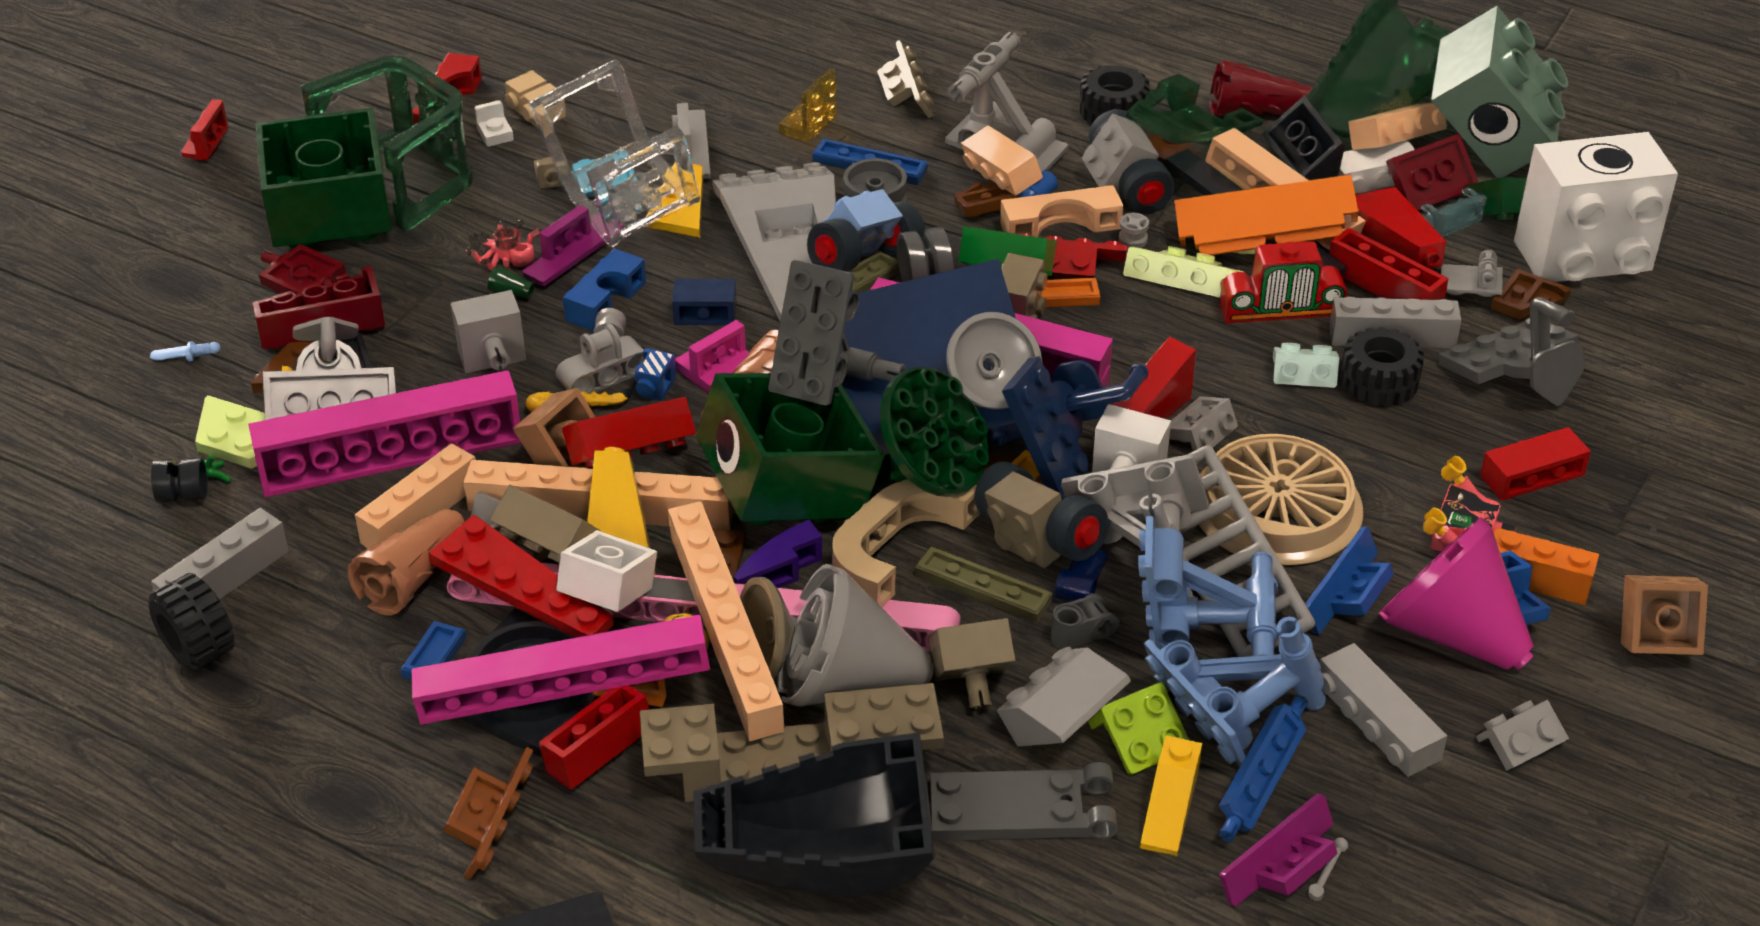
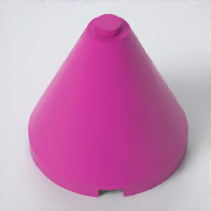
M1479 517L1474 524L1472 523L1378 613L1391 626L1506 670L1513 666L1519 670L1533 657L1530 650L1534 645L1492 527L1482 517Z

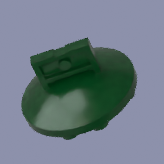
M914 367L900 373L887 385L881 400L880 423L883 438L891 457V480L900 482L909 479L923 491L942 497L955 496L965 492L979 481L989 461L986 436L988 425L985 419L981 417L976 405L962 395L963 387L957 378L950 377L934 368Z

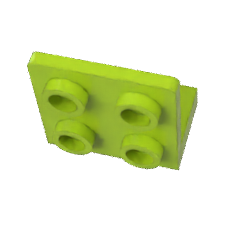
M1163 682L1104 705L1088 720L1092 730L1104 725L1129 775L1158 764L1165 736L1189 740Z

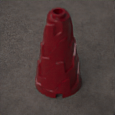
M1219 60L1220 63H1217L1214 70L1210 94H1214L1216 101L1209 100L1211 115L1237 117V115L1263 116V114L1283 115L1304 95L1316 109L1319 108L1321 94L1317 93L1315 87L1297 83L1296 80L1269 75L1266 71L1247 68L1244 64Z

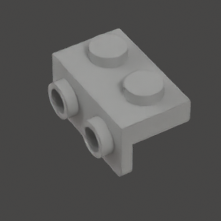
M1548 699L1535 706L1532 700H1529L1511 709L1515 715L1514 717L1507 720L1504 714H1501L1484 723L1487 730L1476 735L1478 742L1489 738L1506 771L1569 739Z

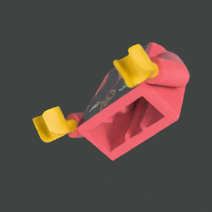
M1453 456L1449 459L1447 465L1441 470L1443 479L1446 481L1454 480L1455 482L1454 485L1450 484L1441 510L1432 508L1424 515L1426 521L1423 523V529L1427 534H1433L1430 547L1433 550L1443 551L1472 523L1474 524L1479 517H1482L1492 527L1493 533H1495L1496 527L1514 532L1516 530V526L1498 522L1500 504L1486 498L1475 488L1467 476L1463 477L1461 475L1466 471V464L1459 456Z

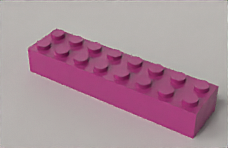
M509 370L248 423L264 497L421 465L451 443L470 454L521 443L513 430L520 423L517 394Z

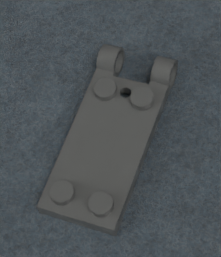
M1094 762L1088 764L1083 770L931 773L933 840L1111 838L1118 832L1116 811L1110 806L1099 805L1091 808L1087 813H1083L1081 794L1089 793L1101 796L1111 792L1114 787L1112 768L1106 763Z

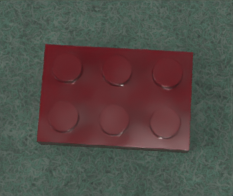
M1459 133L1386 161L1396 188L1417 211L1465 193V185L1478 182Z

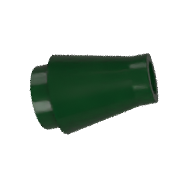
M502 266L501 268H493L488 279L487 288L493 291V294L512 290L514 297L529 300L534 292L535 283Z

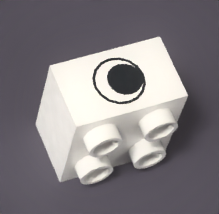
M1649 132L1534 144L1514 242L1534 275L1553 282L1579 281L1592 277L1652 271L1678 173Z

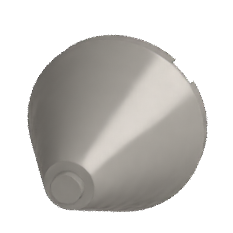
M825 564L816 570L799 597L806 602L798 618L791 616L793 637L788 655L777 675V691L787 694V698L782 696L781 701L793 706L802 707L824 703V693L928 684L934 673V664L931 663L930 655L843 569Z

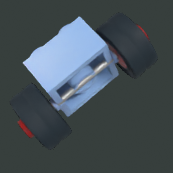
M883 189L873 192L865 191L857 196L842 197L835 203V209L831 215L810 230L807 239V250L812 264L848 272L858 265L861 257L875 254L878 249L888 256L897 257L898 234L916 231L922 238L925 224L920 212L912 204L907 202L893 203Z

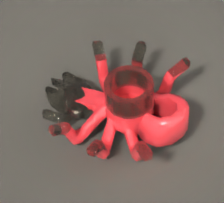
M499 217L497 218L498 229L493 234L494 240L484 232H481L480 235L473 233L474 237L469 236L470 244L473 248L466 247L465 253L468 256H473L478 264H486L487 268L491 271L496 267L499 258L503 260L504 267L509 270V261L515 267L525 268L535 259L532 243L534 237L541 232V229L539 227L529 233L526 243H519L523 220L519 219L514 229L512 227H503V220ZM483 253L485 255L480 257L478 254ZM495 253L492 261H490L489 258Z

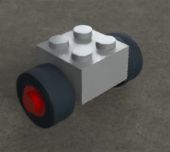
M1110 110L1096 118L1089 129L1088 138L1090 146L1085 150L1082 160L1098 187L1114 185L1119 197L1124 199L1128 207L1136 213L1148 214L1164 207L1173 196L1174 181L1166 167L1156 160L1159 154L1141 126L1130 113L1124 110Z

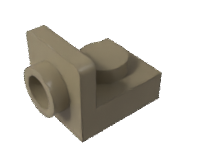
M546 157L541 160H534V170L539 189L567 185L566 166L562 157Z

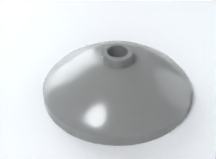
M984 312L968 318L955 330L948 344L946 362L949 376L955 377L961 382L963 387L962 395L968 401L986 409L1001 410L1009 408L1001 390L1028 358L1040 356L1042 360L1034 335L1022 322L1004 313ZM983 361L990 363V371L983 367Z

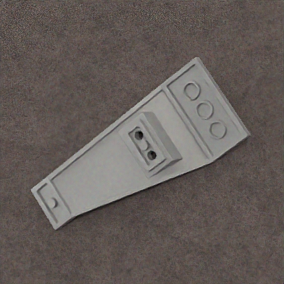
M818 162L804 164V169L793 170L792 166H782L775 168L776 172L765 173L764 170H752L747 172L748 176L736 177L735 173L719 175V180H712L713 192L721 200L779 321L781 320L791 262L798 260L812 264L807 250L809 232L816 224L829 217L835 209L836 191L834 174Z

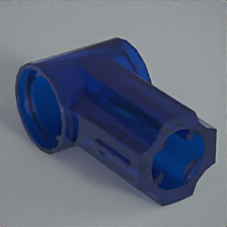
M1100 548L1092 557L1086 560H1072L1069 568H1063L1060 572L1055 587V598L1072 602L1089 594H1094L1097 588V580L1106 564L1107 554Z

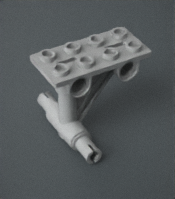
M1007 32L999 42H992L982 52L975 54L973 60L960 72L959 80L948 88V95L953 101L957 99V102H961L970 92H974V100L970 113L945 137V143L963 150L961 144L963 141L989 125L1036 156L1040 170L1048 171L1066 153L1068 144L1056 140V128L1050 120L1039 118L1032 125L1030 124L998 71L1009 61L1010 53L1020 45L1019 37L1015 33L1011 36V32Z
M1192 454L1073 476L1061 480V487L1065 497L1071 495L1083 496L1100 504L1106 510L1109 526L1104 544L1116 542L1124 536L1140 547L1139 530L1146 529V524L1140 521H1145L1146 516H1154L1155 528H1172L1180 532V530L1189 525L1191 512L1208 509L1209 507L1200 473ZM1183 551V560L1187 561ZM1190 588V597H1194Z

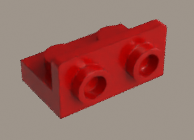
M212 99L207 108L203 110L201 117L190 130V139L181 150L182 157L195 160L209 159L229 129L223 100Z

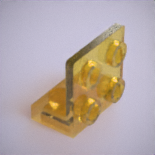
M827 69L802 93V102L779 123V133L808 142L830 120L834 119L838 109L835 97L837 89L835 69Z

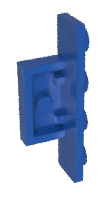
M1361 527L1305 603L1315 620V626L1311 629L1313 634H1321L1334 614L1365 615L1394 575L1390 563L1372 562L1377 556L1378 551L1369 527Z

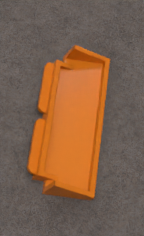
M1352 175L1174 200L1180 247L1186 246L1185 238L1194 237L1196 250L1199 249L1200 253L1209 255L1253 250L1258 245H1265L1268 239H1275L1277 244L1331 239L1341 235L1342 229H1345L1344 215H1351L1352 223L1358 222V207Z

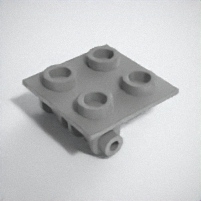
M1484 250L1480 253L1478 266L1449 264L1441 266V275L1449 278L1446 292L1450 295H1462L1464 293H1477L1483 297H1492L1495 294L1502 295L1503 267H1497V254L1492 250Z

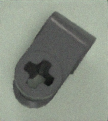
M1089 594L1084 598L1055 607L1053 610L1050 641L1059 649L1065 647L1074 649L1096 640L1106 639L1118 629L1120 624L1119 618L1106 609L1104 599L1099 594Z

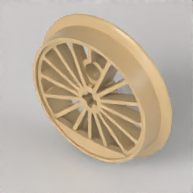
M1259 434L1235 440L1216 453L1247 507H1250V512L1282 565H1301L1326 559L1348 546L1361 528L1363 504L1355 487L1353 477L1343 461L1325 447L1310 440L1291 435ZM1263 463H1269L1270 471ZM1208 466L1202 470L1200 477L1211 473ZM1219 485L1205 490L1209 504L1225 496ZM1230 508L1199 524V526L1208 536L1238 521L1239 518L1233 508ZM1325 510L1336 512L1338 514L1334 516ZM1262 511L1266 513L1264 518L1257 517ZM1289 513L1299 526L1289 524ZM1306 515L1323 525L1319 527L1314 526ZM1280 517L1281 522L1272 521L1271 518ZM1244 532L1219 546L1235 554L1253 545V542L1247 532Z

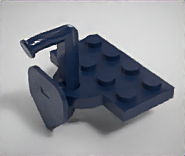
M1040 356L1028 358L1001 390L1044 485L1059 492L1062 500L1066 497L1061 487V480L1063 478L1084 475L1090 469L1087 456L1082 452L1077 441L1082 431L1083 421L1099 419L1102 417L1108 404L1130 399L1148 377L1149 372L1145 365L1140 363L1132 365L1129 370V377L1124 383L1103 387L1093 366L1081 360L1060 364L1050 380L1048 370L1044 367Z

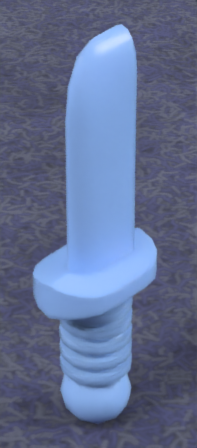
M193 341L187 343V346L152 351L150 359L165 360L186 356L187 361L190 362L194 361L195 356L210 355L211 353L217 354L221 348L217 342L196 345Z

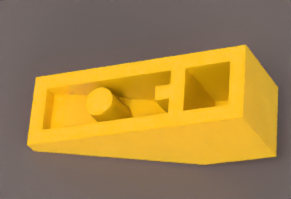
M1165 736L1140 842L1141 849L1173 856L1178 855L1199 773L1202 743Z

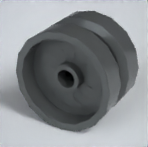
M879 158L863 159L851 164L845 170L843 175L844 197H853L865 191L873 192L883 189L893 203L907 202L905 194L907 190V175L905 169L898 163Z
M942 227L924 230L922 238L916 231L898 234L897 260L901 282L954 269L950 243Z

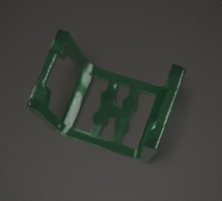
M384 56L303 84L301 91L306 116L321 114L327 110L333 92L385 73L394 128L378 133L380 149L384 151L386 168L392 172L396 200L392 202L395 223L400 229L405 231L412 229L471 186L473 175L471 164L467 158L461 115L463 111L462 95L455 87L415 61L403 56ZM407 76L416 81L418 87L415 100L419 108L420 117L419 123L414 125ZM455 140L458 154L454 152L453 141ZM415 146L420 147L459 174L417 203L407 196L404 167L402 164L406 153Z

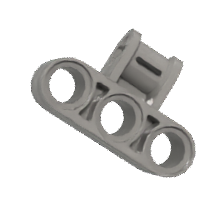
M608 324L599 332L591 335H581V353L562 361L558 365L555 375L567 390L578 388L580 392L585 391L587 394H591L593 391L598 392L634 377L636 367L644 361V349L631 336L619 337L614 326Z

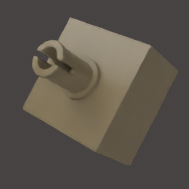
M1008 618L937 628L928 640L931 662L934 664L933 674L935 682L965 678L969 709H978V706H981V708L992 706L986 675L1005 672L1015 662Z

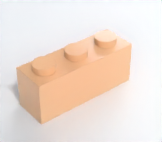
M989 125L961 143L965 153L963 159L970 169L977 170L985 179H991L1000 189H1006L1015 196L1043 178L1038 161L1033 153Z

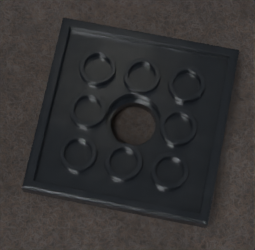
M515 607L478 644L467 658L573 639L574 637ZM591 692L459 718L524 749L529 747L533 750L532 753L543 757L539 742L600 696L592 695Z

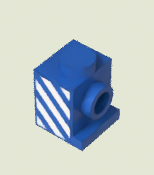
M645 348L643 351L644 361L636 367L634 380L637 382L635 390L641 397L662 401L676 380L675 354Z

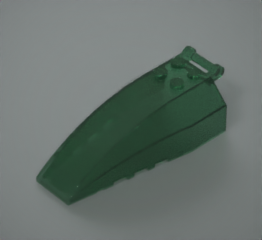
M1370 0L1352 25L1351 33L1347 39H1343L1336 56H1332L1329 61V67L1324 74L1320 75L1316 86L1307 95V99L1337 135L1350 138L1348 121L1415 105L1433 92L1440 40L1453 31L1433 24V21L1428 18H1423L1416 26H1413L1398 7V0Z

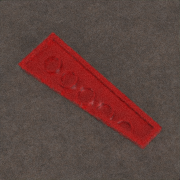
M475 515L469 517L428 553L430 563L574 638L605 633L614 625L613 615L601 606L556 591L558 581L556 573Z

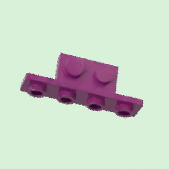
M579 205L539 233L542 257L523 270V277L541 286H546L623 231V224L604 215L590 223L589 209Z
M1318 793L1220 872L1219 877L1228 904L1237 906L1258 887L1288 896L1338 854L1334 841L1320 837L1333 825L1325 795Z

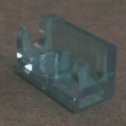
M1471 188L1462 189V193L1469 198L1458 199L1456 203L1448 204L1439 210L1431 204L1422 205L1421 208L1428 215H1421L1443 237L1482 221L1486 197L1483 194L1479 195Z

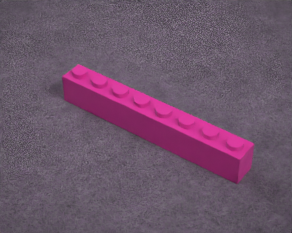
M695 615L413 668L412 699L420 725L710 670L701 616Z

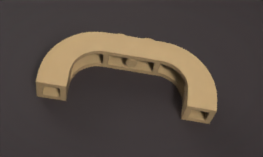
M909 479L884 488L868 503L863 504L861 509L852 517L846 519L837 530L832 542V566L843 569L883 607L895 595L896 566L871 556L902 527L910 523L937 521L964 530L980 515L975 505L977 485H974L965 492L950 497L927 493L914 485Z

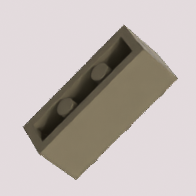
M510 484L490 521L502 527L499 533L514 542H517L519 537L525 539L523 543L525 547L539 554L545 549L549 551L547 557L559 564L562 551L596 530L600 531L585 520Z

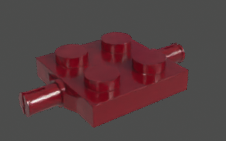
M301 244L282 255L265 250L260 256L262 262L270 264L266 270L259 274L260 283L279 293L292 291L295 294L302 293L307 285L318 282L320 285L325 286L336 282V276L346 273L344 263Z

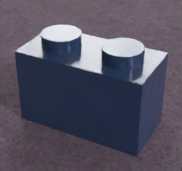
M675 279L672 298L674 325H728L735 321L737 305L735 279Z

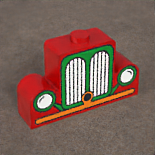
M1315 242L1265 244L1256 247L1252 276H1248L1244 272H1234L1225 277L1221 285L1219 306L1225 324L1331 317L1334 297L1346 298L1348 297V291L1338 268L1323 266V261Z

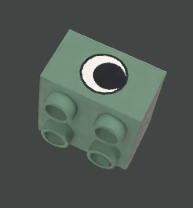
M1495 6L1440 40L1431 101L1497 178H1503L1531 162L1534 144L1558 142L1559 122L1565 119V110L1561 102L1562 90L1568 87V80L1563 68L1555 59L1549 58L1543 62L1534 51L1535 39L1529 26L1521 18L1510 21L1502 10Z

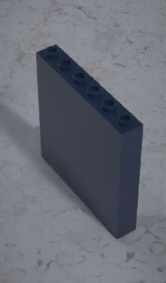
M998 258L858 293L859 307L852 321L846 322L844 332L849 347L877 353L882 360L905 364L907 370L914 367H930L949 376L946 362L948 344L955 330L964 321L984 312H999L1014 318L1016 317ZM983 361V367L990 371V363ZM845 376L841 385L885 454L878 475L882 472L890 471L891 457L883 438L880 423L881 400L890 381L878 378L874 381H866ZM976 405L981 417L985 419L988 425V432L986 433L988 446H1001L1008 441L1023 438L1009 408L992 410Z

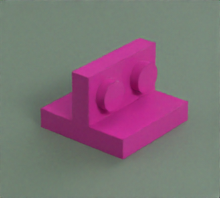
M735 320L689 346L688 352L675 359V367L678 372L709 394L715 373H733L735 368L749 355L750 352L746 350L745 325Z

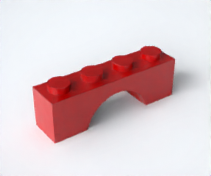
M448 53L444 61L439 64L438 71L434 78H431L428 89L421 95L417 108H414L412 111L411 121L415 125L417 137L449 140L457 126L455 105L452 100L459 96L474 94L482 80L479 56Z

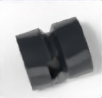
M203 457L182 458L178 464L174 459L154 460L151 468V482L155 501L173 502L177 501L179 496H182L186 501L206 499L208 481Z

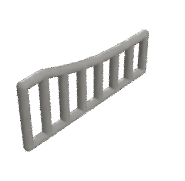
M1205 445L1189 453L1194 455L1196 464L1205 461L1211 470V473L1201 477L1204 489L1207 490L1219 484L1225 496L1210 503L1208 509L1191 513L1189 525L1180 530V533L1230 508H1233L1239 520L1183 548L1187 562L1247 532L1253 545L1204 570L1220 577L1250 562L1251 556L1256 552L1269 553L1273 557V576L1283 593L1275 598L1276 613L1291 607L1298 619L1297 622L1301 624L1302 633L1312 629L1315 626L1313 616L1214 449L1210 445ZM1247 580L1239 583L1238 586L1246 589ZM1197 592L1202 600H1214ZM1247 623L1219 624L1238 657L1253 656L1252 644L1247 645L1240 633L1247 629ZM1280 635L1279 640L1274 645V648L1279 646V643L1281 641Z

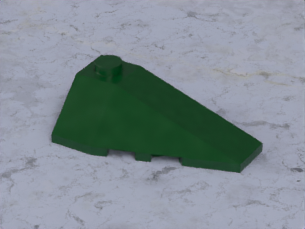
M1501 177L1465 185V192L1484 216H1496V221L1514 220V215L1520 214L1527 178Z

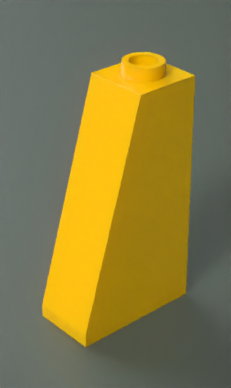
M607 447L604 451L595 450L587 522L599 529L600 532L650 548L634 466L629 452H625L617 447Z

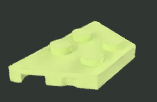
M207 395L204 400L195 440L197 451L207 455L212 454L217 458L251 469L256 467L257 463L248 423L265 420V413Z

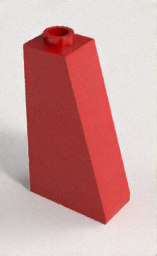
M1396 187L1355 195L1358 216L1365 220L1361 231L1362 235L1429 269L1443 266L1446 240Z
M1169 337L1146 363L1145 366L1149 372L1148 377L1142 382L1133 396L1126 401L1115 402L1112 405L1168 419L1191 399L1196 349Z

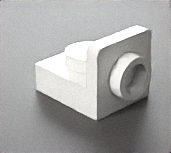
M498 100L475 106L477 130L487 147L514 140L513 131L504 117L501 101Z

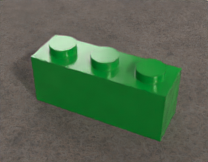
M963 226L958 262L968 263V266L999 258L1002 267L1008 253L1044 260L1043 273H1047V276H1052L1057 240Z

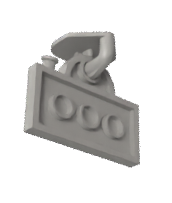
M322 317L293 327L292 332L294 339L314 342L305 347L298 357L296 371L263 372L265 420L395 394L394 367L361 368L359 357L353 349L339 341L356 337L359 331L358 324L334 317Z

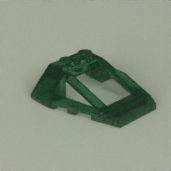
M1181 74L1162 79L1157 84L1155 90L1151 89L1147 97L1135 103L1126 114V118L1161 138L1177 144H1211L1212 138L1235 128L1244 134L1263 125L1264 121L1243 108L1225 114L1223 120L1196 105L1200 85ZM1166 98L1171 111L1155 110L1152 107Z

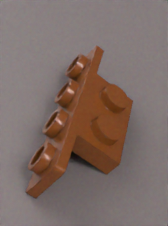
M525 748L515 763L506 783L474 767L442 830L452 837L476 848L463 876L471 880L477 869L485 871L495 852L489 846L492 840L498 842L508 823V821L502 819L505 811L512 812L521 794L515 789L518 783L522 785L525 783L533 768V765L528 763L533 752L531 748Z

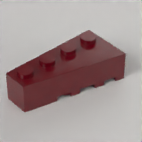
M372 266L361 268L362 274L349 277L348 273L336 276V282L325 286L320 285L318 282L307 285L302 293L299 294L288 291L252 302L262 349H278L284 347L289 342H300V340L293 338V327L322 317H334L358 324L359 331L366 332L386 326L380 292Z

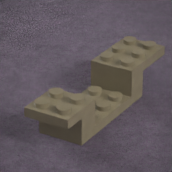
M934 683L824 693L825 723L786 726L783 733L753 741L748 740L745 730L717 733L714 704L640 710L644 774L646 777L683 773L685 802H693L695 790L741 775L743 780L762 774V768L775 764L779 769L799 762L798 757L812 752L815 757L831 752V746L843 742L920 732L922 750L944 748V736Z

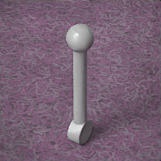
M1340 837L1334 840L1338 854L1325 865L1317 883L1309 886L1308 897L1310 899L1319 901L1323 898V886L1339 855L1348 848V842L1344 838Z

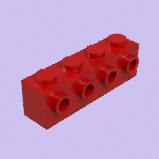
M1347 228L1341 235L1331 240L1329 254L1346 266V273L1342 278L1364 288L1366 291L1386 299H1445L1449 278L1351 228Z
M686 396L589 418L562 427L572 466L585 463L586 468L593 467L595 450L604 451L607 447H617L625 452H629L630 457H633L632 451L639 450L640 455L659 451L658 445L665 443L667 449L686 444L684 438L696 434Z

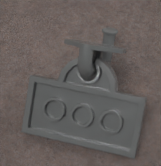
M1536 297L1530 302V318L1526 319L1525 322L1515 326L1503 327L1499 332L1479 336L1476 340L1466 344L1454 345L1450 350L1439 353L1438 357L1440 366L1477 384L1502 375L1530 379L1531 388L1541 398L1556 406H1560L1564 403L1584 371V350L1579 343L1578 335L1564 328L1574 321V311H1568L1560 305L1541 297ZM1550 317L1557 320L1559 326L1550 323Z

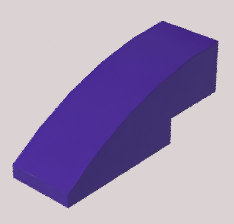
M810 520L787 529L760 547L743 563L734 575V583L746 584L751 578L765 577L777 588H781L798 581L799 569L822 560V535Z

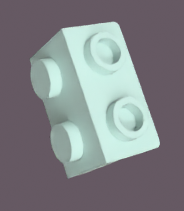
M1282 343L1281 347H1274L1273 361L1275 366L1273 381L1275 384L1330 388L1337 386L1339 355L1337 351H1332L1331 346L1313 345V350L1300 349V344Z

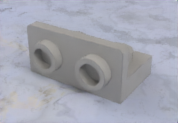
M1200 396L1171 420L1169 439L1180 440L1183 443L1190 442L1193 451L1205 445H1210L1213 448L1238 426L1230 399Z

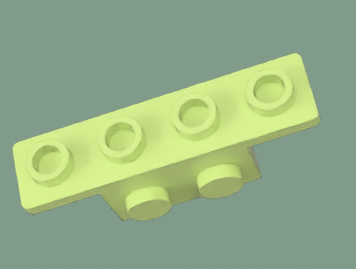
M1131 246L1128 248L1123 274L1124 276L1220 298L1221 285L1225 277L1234 272L1244 271L1222 267L1221 262L1214 261L1215 256L1204 253H1197V257L1185 255L1186 250L1178 247L1169 246L1168 251L1155 252Z

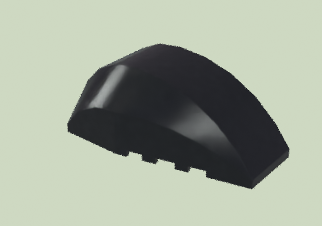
M920 732L843 742L831 746V752L816 757L812 752L798 757L799 762L779 769L775 764L762 768V774L743 780L741 775L695 790L694 839L696 858L723 873L754 884L829 895L862 897L892 890L917 877L935 857Z

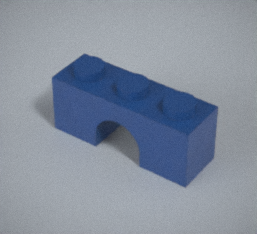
M614 248L563 297L566 321L594 331L597 313L602 309L612 308L611 295H620L630 299L646 283L644 259Z

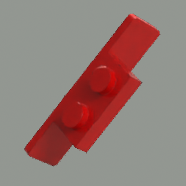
M1019 233L1021 235L1032 236L1027 233ZM1058 236L1046 237L1047 239L1057 240L1052 276L1050 277L1095 278L1097 259L1126 262L1128 246L1122 245L1117 241L1094 243L1086 238H1078L1075 241L1063 240Z

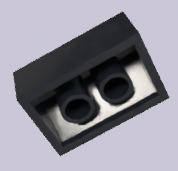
M1304 95L1268 127L1262 135L1282 162L1307 180L1338 177L1345 145Z

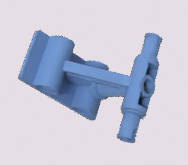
M1146 516V529L1139 530L1140 550L1145 551V555H1139L1138 564L1140 577H1146L1147 579L1142 581L1143 602H1150V605H1146L1147 627L1153 626V629L1149 630V639L1156 647L1161 650L1169 643L1177 640L1189 643V629H1199L1200 625L1247 623V639L1252 644L1253 656L1274 655V645L1279 640V634L1277 633L1275 604L1278 582L1273 576V557L1267 552H1256L1251 556V577L1247 580L1246 589L1183 560L1184 538L1182 534L1172 528H1155L1154 516ZM1190 588L1214 600L1198 601V597H1190Z
M1285 617L1277 624V633L1281 638L1279 643L1280 654L1198 660L1194 648L1187 641H1173L1161 650L1150 639L1143 643L1148 653L1145 661L1155 673L1153 679L1156 684L1163 682L1166 691H1171L1176 697L1174 702L1186 717L1190 714L1197 720L1195 725L1207 740L1213 737L1217 741L1219 753L1229 764L1235 761L1239 767L1242 765L1246 758L1243 750L1248 747L1253 738L1250 724L1260 717L1259 713L1290 689L1293 688L1295 693L1305 697V700L1308 701L1306 707L1308 710H1319L1326 702L1322 691L1324 677L1320 671V663L1315 656L1309 636L1302 633L1301 624L1297 622L1295 617ZM1261 679L1245 692L1239 691L1237 693L1233 689L1222 687L1218 683L1223 681Z

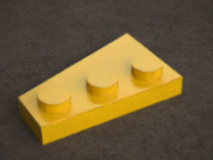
M675 161L645 217L646 227L700 238L701 198L704 175L701 165Z

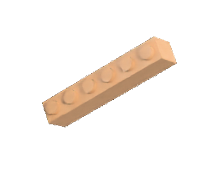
M1235 128L1212 138L1205 162L1244 190L1309 181ZM1344 215L1345 229H1342V232L1347 228H1351L1361 234L1365 220L1358 216V222L1352 223L1351 215ZM1334 238L1317 240L1316 242L1330 250V243Z

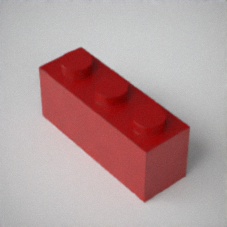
M1567 427L1485 452L1480 477L1497 497L1503 501L1585 476L1591 451Z
M630 685L612 688L542 739L539 745L547 774L572 790L642 736L640 710H649L646 695Z

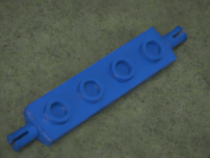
M1296 695L1290 706L1284 703L1272 709L1218 807L1226 815V822L1219 831V837L1223 836L1221 839L1225 842H1232L1238 830L1240 833L1251 831L1306 731V727L1301 720V715L1308 705L1305 697Z

